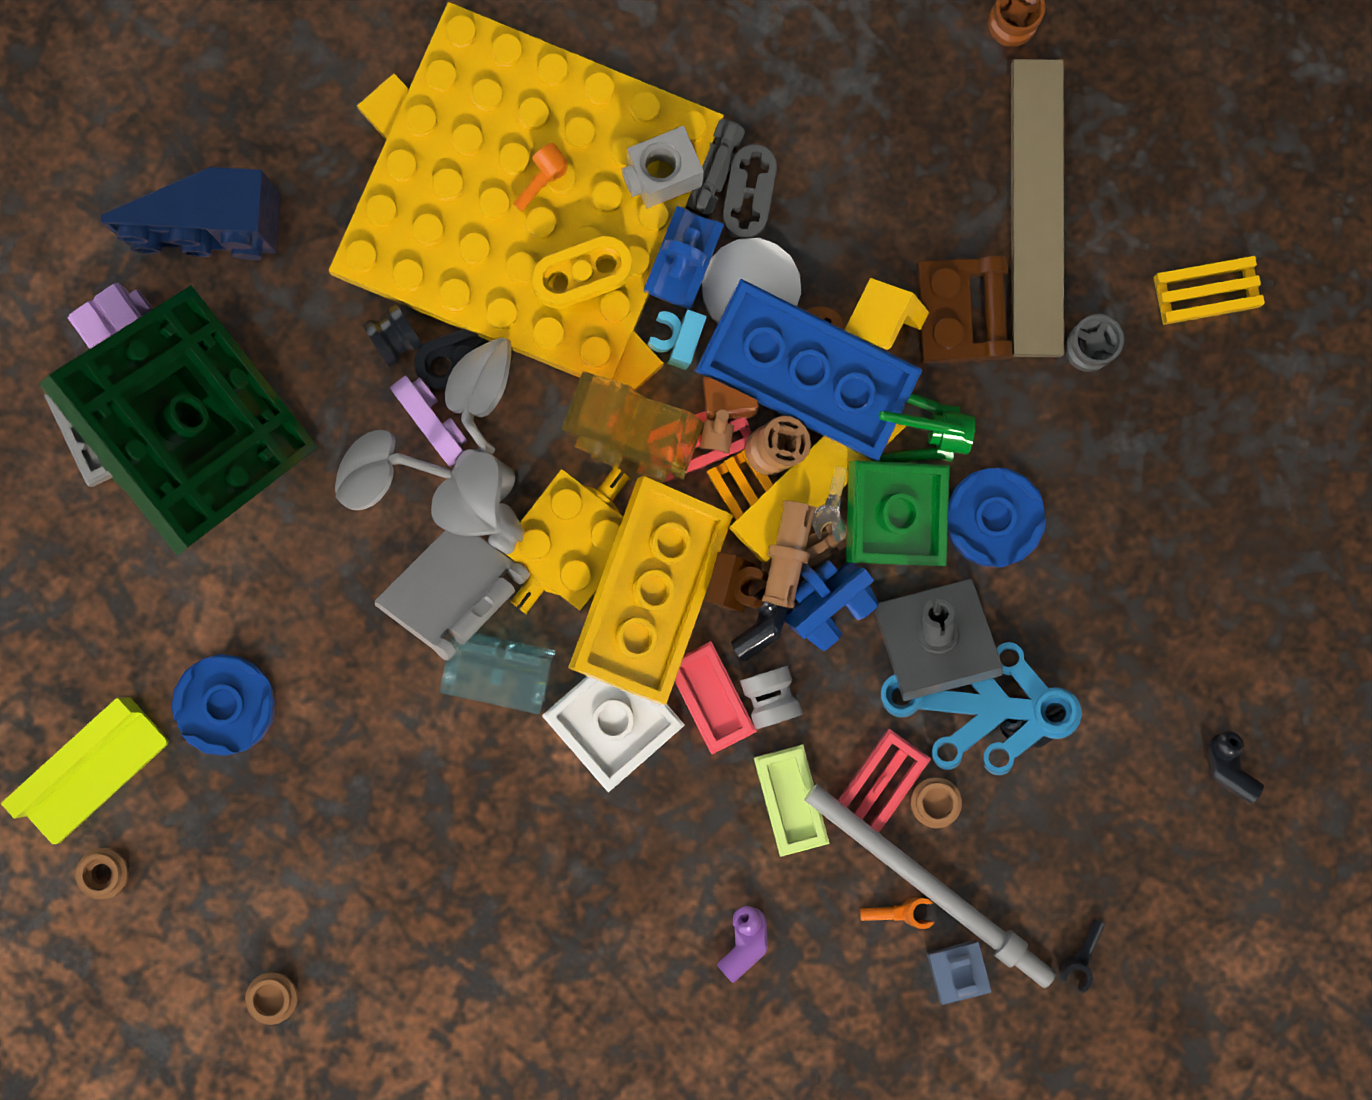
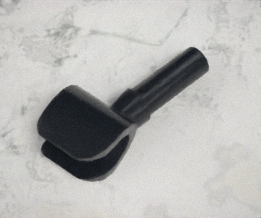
M1096 919L1093 920L1076 956L1064 959L1059 968L1063 984H1065L1068 974L1072 970L1081 969L1084 971V975L1078 984L1080 993L1088 991L1092 986L1093 975L1088 965L1105 927L1104 923Z

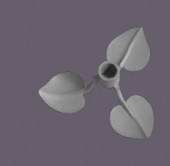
M498 338L472 350L456 364L446 384V405L454 413H462L461 421L479 446L478 449L464 451L458 457L454 469L450 470L404 454H393L396 443L395 436L388 431L374 430L356 440L344 455L336 476L335 498L349 509H367L379 502L390 487L394 473L392 465L403 464L447 478L437 488L432 499V517L439 527L448 532L466 536L489 535L501 532L499 502L512 490L515 482V473L511 467L493 456L495 446L487 442L474 423V415L477 417L487 416L500 401L508 380L511 361V341L508 338Z

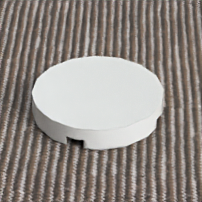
M761 238L737 239L721 247L711 258L702 281L703 304L708 314L717 324L740 279L797 306L801 296L800 273L792 257L777 244Z

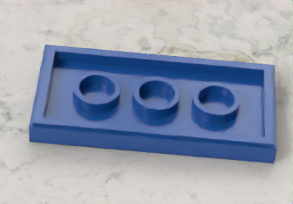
M740 279L694 372L758 400V404L783 416H791L798 419L805 427L873 461H879L896 423L882 421L879 419L878 414L883 410L902 413L922 369Z

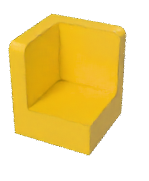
M870 278L844 331L872 345L888 350L892 347L903 324L921 330L929 311L914 293Z

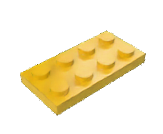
M648 477L637 478L568 668L656 704L666 705L710 583L717 554L721 552L733 514Z

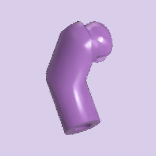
M743 906L734 913L732 921L735 928L736 946L717 963L719 969L732 983H735L760 960L768 949L767 921L759 909L750 906Z

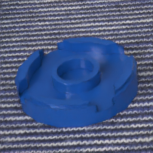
M986 468L969 474L953 488L948 499L947 534L950 543L963 558L981 567L1001 568L1023 560L1038 546L1045 531L1046 517H1044L1045 510L1042 505L1044 503L1039 490L1027 477L1009 468Z
M218 654L202 659L184 671L174 688L171 709L174 721L177 722V726L182 732L181 735L188 744L207 754L228 756L249 750L265 737L274 721L276 697L272 682L258 665L244 657Z

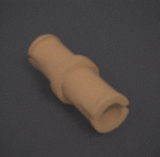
M783 501V512L775 545H770L768 556L772 557L765 593L762 596L763 602L794 608L802 564H808L810 553L805 552L813 514L816 511L815 507L799 502Z

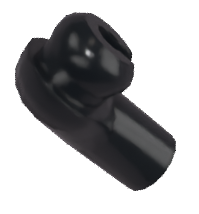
M765 588L757 592L754 598L762 600ZM764 602L763 607L755 608L759 611L756 624L731 641L734 651L741 660L746 662L780 637L788 607Z

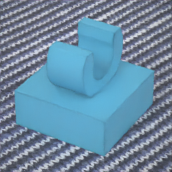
M687 310L680 322L679 318L671 312H659L656 321L667 324L672 330V337L668 340L650 337L648 346L656 352L671 350L667 364L686 370L691 364L707 316Z

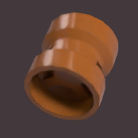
M996 0L988 18V29L992 37L999 44L1008 47H1018L1027 43L1033 37L1043 19L1045 0ZM1008 19H1010L1012 22L1016 23V25L1010 23V22L1008 21Z

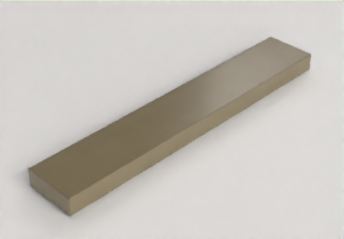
M1014 59L1011 63V341L1013 357L1061 358L1064 355L1063 60Z

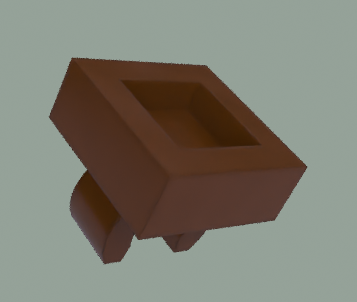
M718 552L705 601L744 613L745 606L761 608L764 602L750 596L749 589L753 580L767 581L769 574L756 568V564L736 555Z

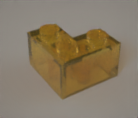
M583 371L561 430L577 439L575 448L591 454V458L618 468L622 460L637 464L636 473L665 483L667 475L684 480L704 423L689 411L643 397L629 385Z

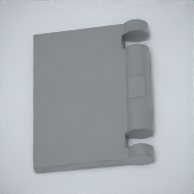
M445 530L375 600V606L434 649L441 658L449 661L456 654V650L451 643L443 638L449 633L456 642L464 645L515 592L511 583L502 577L507 573L516 583L523 584L530 575L524 566L509 559L481 537L459 535Z

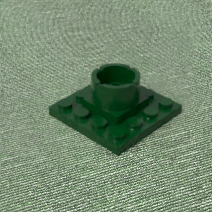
M192 285L53 371L39 383L96 454L105 471L110 472L113 477L112 480L125 490L177 556L318 448Z

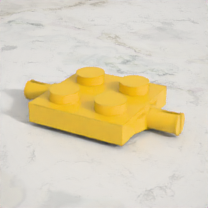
M613 466V469L597 490L580 484L561 469L520 522L524 530L522 542L518 541L514 551L506 555L516 563L524 566L530 576L509 602L517 607L526 594L530 592V596L520 607V610L526 615L544 590L561 596L579 611L597 590L623 519L613 501L627 482L631 480L624 473L614 487L610 488V485L621 473V470Z

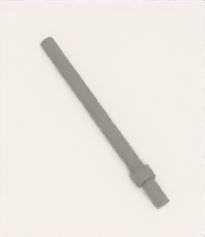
M816 784L811 788L804 801L993 948L992 954L1008 967L1015 965L1043 988L1048 987L1056 976V971L1027 949L1028 943L1012 930L1003 931L819 785Z

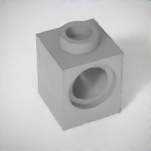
M684 126L627 148V166L621 168L624 181L631 196L640 195L646 209L702 187L704 175L703 168ZM655 161H664L671 165L674 172L666 178H655L648 173L646 168Z

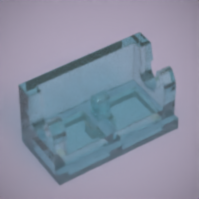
M477 633L464 645L459 644L452 637L450 638L449 643L455 648L456 654L449 661L446 660L440 693L535 714L541 713L556 651Z

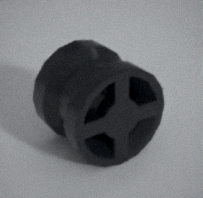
M397 304L388 308L387 315L379 321L369 320L362 325L389 367L397 364L400 355L408 350L416 352L423 345Z

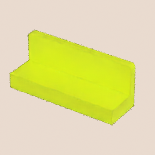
M117 697L0 804L14 819L28 817L51 844H59L168 745L169 740L131 697Z

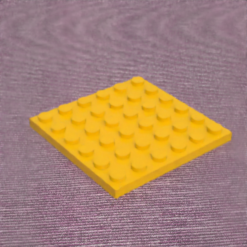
M448 2L331 263L329 272L331 276L457 328L477 333L479 337L489 341L498 338H508L511 341L513 351L609 390L649 297V294L644 292V288L676 207L679 206L686 209V204L692 192L689 191L646 209L640 195L631 196L622 175L621 168L627 166V148L684 126L700 164L703 166L710 149L709 145L715 141L713 135L717 124L723 119L724 115ZM554 143L567 160V172L558 180L548 182L521 212L513 203L533 180V177L540 172V169L533 161V156L545 145ZM655 161L646 168L648 173L655 178H666L674 172L671 165L664 161ZM601 236L615 237L628 247L632 258L631 273L628 280L621 287L565 308H551L537 298L533 289L532 274L537 263L545 256ZM603 259L597 263L596 267L601 273L608 274L614 271L616 265L609 259ZM562 276L553 277L549 282L550 288L555 291L564 290L568 285V281Z

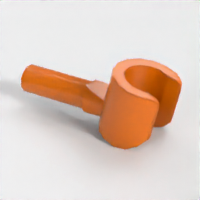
M554 143L545 145L533 156V161L540 169V172L533 177V180L513 203L521 212L548 182L558 180L567 172V160Z
M912 896L907 898L902 905L860 908L861 921L904 920L910 926L918 929H927L934 924V921H916L913 912L917 905L922 903L933 904V902L923 897Z

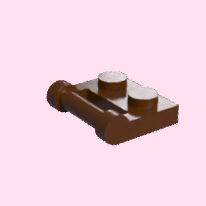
M989 256L980 259L919 261L916 265L918 299L929 311L920 330L921 363L991 361L1013 358L1012 341H1007L1004 275L1008 274V257ZM984 277L987 342L973 343L970 278Z

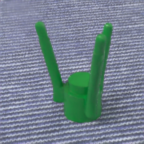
M911 393L907 403L936 413L932 415L931 419L884 410L878 414L879 419L882 421L928 430V444H934L936 448L882 453L877 462H907L931 459L952 462L954 453L967 455L971 450L975 434V416L960 413V407L944 405Z

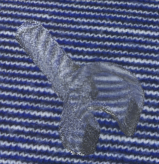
M835 467L825 505L819 506L813 514L812 525L818 539L822 536L823 528L830 523H833L832 534L836 542H840L846 535V526L839 511L840 499L847 474V469Z

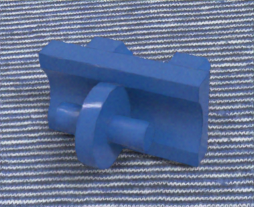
M677 206L645 285L644 292L691 310L724 224L698 216Z
M828 560L816 571H813L809 565L802 564L800 576L804 581L797 587L795 600L798 603L794 608L787 611L785 623L802 639L807 638L822 651H826L843 634L832 621L831 616L845 606L855 619L860 620L868 616L879 606L869 586L874 580L866 569L858 567L855 563H845L837 570Z

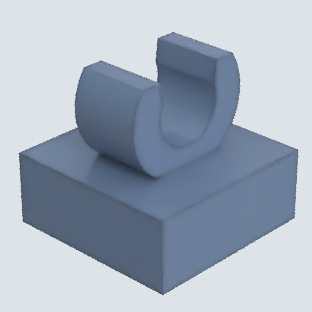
M977 940L927 952L939 1002L942 1005L992 992Z

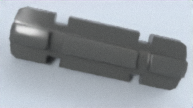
M721 119L717 124L713 135L715 142L714 144L710 143L709 152L702 166L704 171L702 187L692 190L686 204L689 210L698 215L710 216L714 211L718 201V197L714 195L716 191H722L735 154L732 153L733 148L739 149L745 134L744 128L738 125V123Z

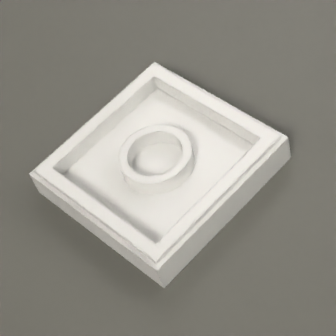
M586 676L542 715L608 792L685 726L667 704H656L589 676Z

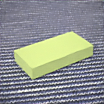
M803 744L753 757L780 857L830 844L822 814L804 801L814 783Z

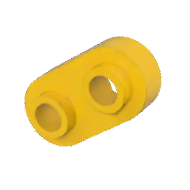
M601 236L545 256L537 263L532 274L534 292L537 298L546 306L565 308L621 287L630 276L632 267L630 251L621 240L611 236ZM603 259H609L615 263L616 268L611 273H601L596 267L597 263ZM562 276L568 281V285L564 290L555 291L549 286L550 280L553 277Z

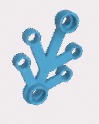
M1012 642L1002 643L996 648L999 656L1004 651H1012L1016 653L1019 659L1018 663L1012 667L1002 665V674L1012 675L1029 699L1008 697L993 678L971 684L978 694L941 691L911 699L905 706L896 705L892 700L893 694L899 690L895 675L889 677L881 689V699L884 708L896 717H908L918 709L977 715L950 737H942L934 743L932 747L933 760L938 767L946 770L956 768L961 763L964 752L1006 719L1028 721L1004 743H992L986 748L983 763L985 768L994 775L1008 773L1014 765V760L1043 736L1051 739H1062L1071 735L1080 724L1082 717L1081 705L1070 691L1059 687L1048 688L1024 660V653L1021 647ZM1050 706H1059L1064 710L1065 718L1058 723L1051 722L1047 719L1045 711ZM946 744L954 746L958 752L957 757L950 762L942 761L937 755L939 748ZM996 750L1004 751L1008 755L1009 761L1004 767H994L989 761L990 754Z

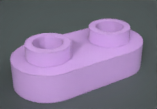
M405 375L389 388L451 468L463 453L461 447L468 440L451 418L442 423L430 407L438 401L422 379L418 378L411 383Z

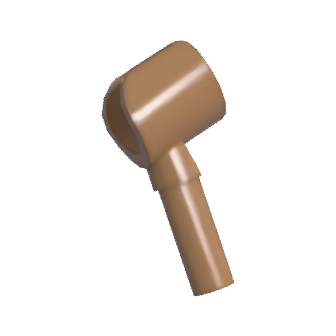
M719 410L715 421L704 420L699 448L719 450L727 454L730 452L734 425L727 423L729 413L726 410Z

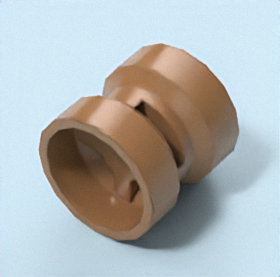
M780 416L753 430L745 444V455L750 466L757 472L764 475H776L802 462L806 458L811 446L810 435L806 427L798 419L791 416Z

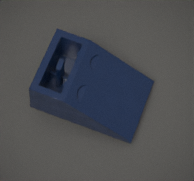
M208 167L102 214L101 223L117 235L118 240L131 245L130 250L137 253L161 254L162 247L181 248L182 254L193 257L212 256V250L231 251V256L238 259L260 260L262 259V253L277 254L281 194L262 170Z

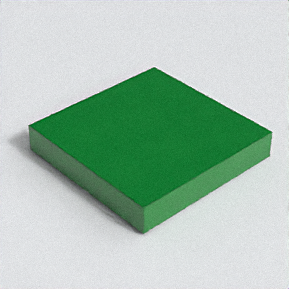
M849 461L846 563L946 566L950 465Z

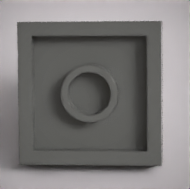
M972 579L880 602L879 606L875 609V615L903 701L1002 676L1003 666Z

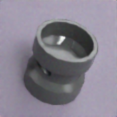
M1103 314L1090 315L1081 320L1066 336L1064 343L1065 356L1069 363L1078 370L1085 372L1097 371L1113 361L1122 351L1124 344L1123 331L1119 323L1110 316Z

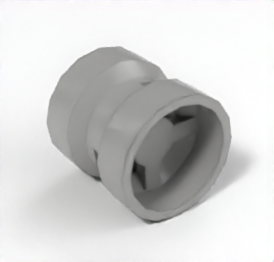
M788 666L740 681L744 695L751 698L754 707L751 717L755 729L803 715L799 699L793 697L789 686L792 682V677ZM777 690L781 691L780 695L761 700V695Z

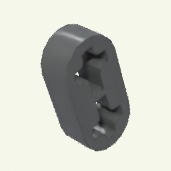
M759 144L747 145L741 148L735 154L732 162L723 210V224L726 233L734 240L758 238L764 232L767 224L777 165L773 153L768 148ZM751 158L761 160L760 167L768 170V173H759L755 189L746 187L748 173L746 170L740 169L741 165L748 166ZM744 198L753 200L751 214L759 218V222H750L748 229L738 228V219L731 217L732 213L738 214L741 212Z

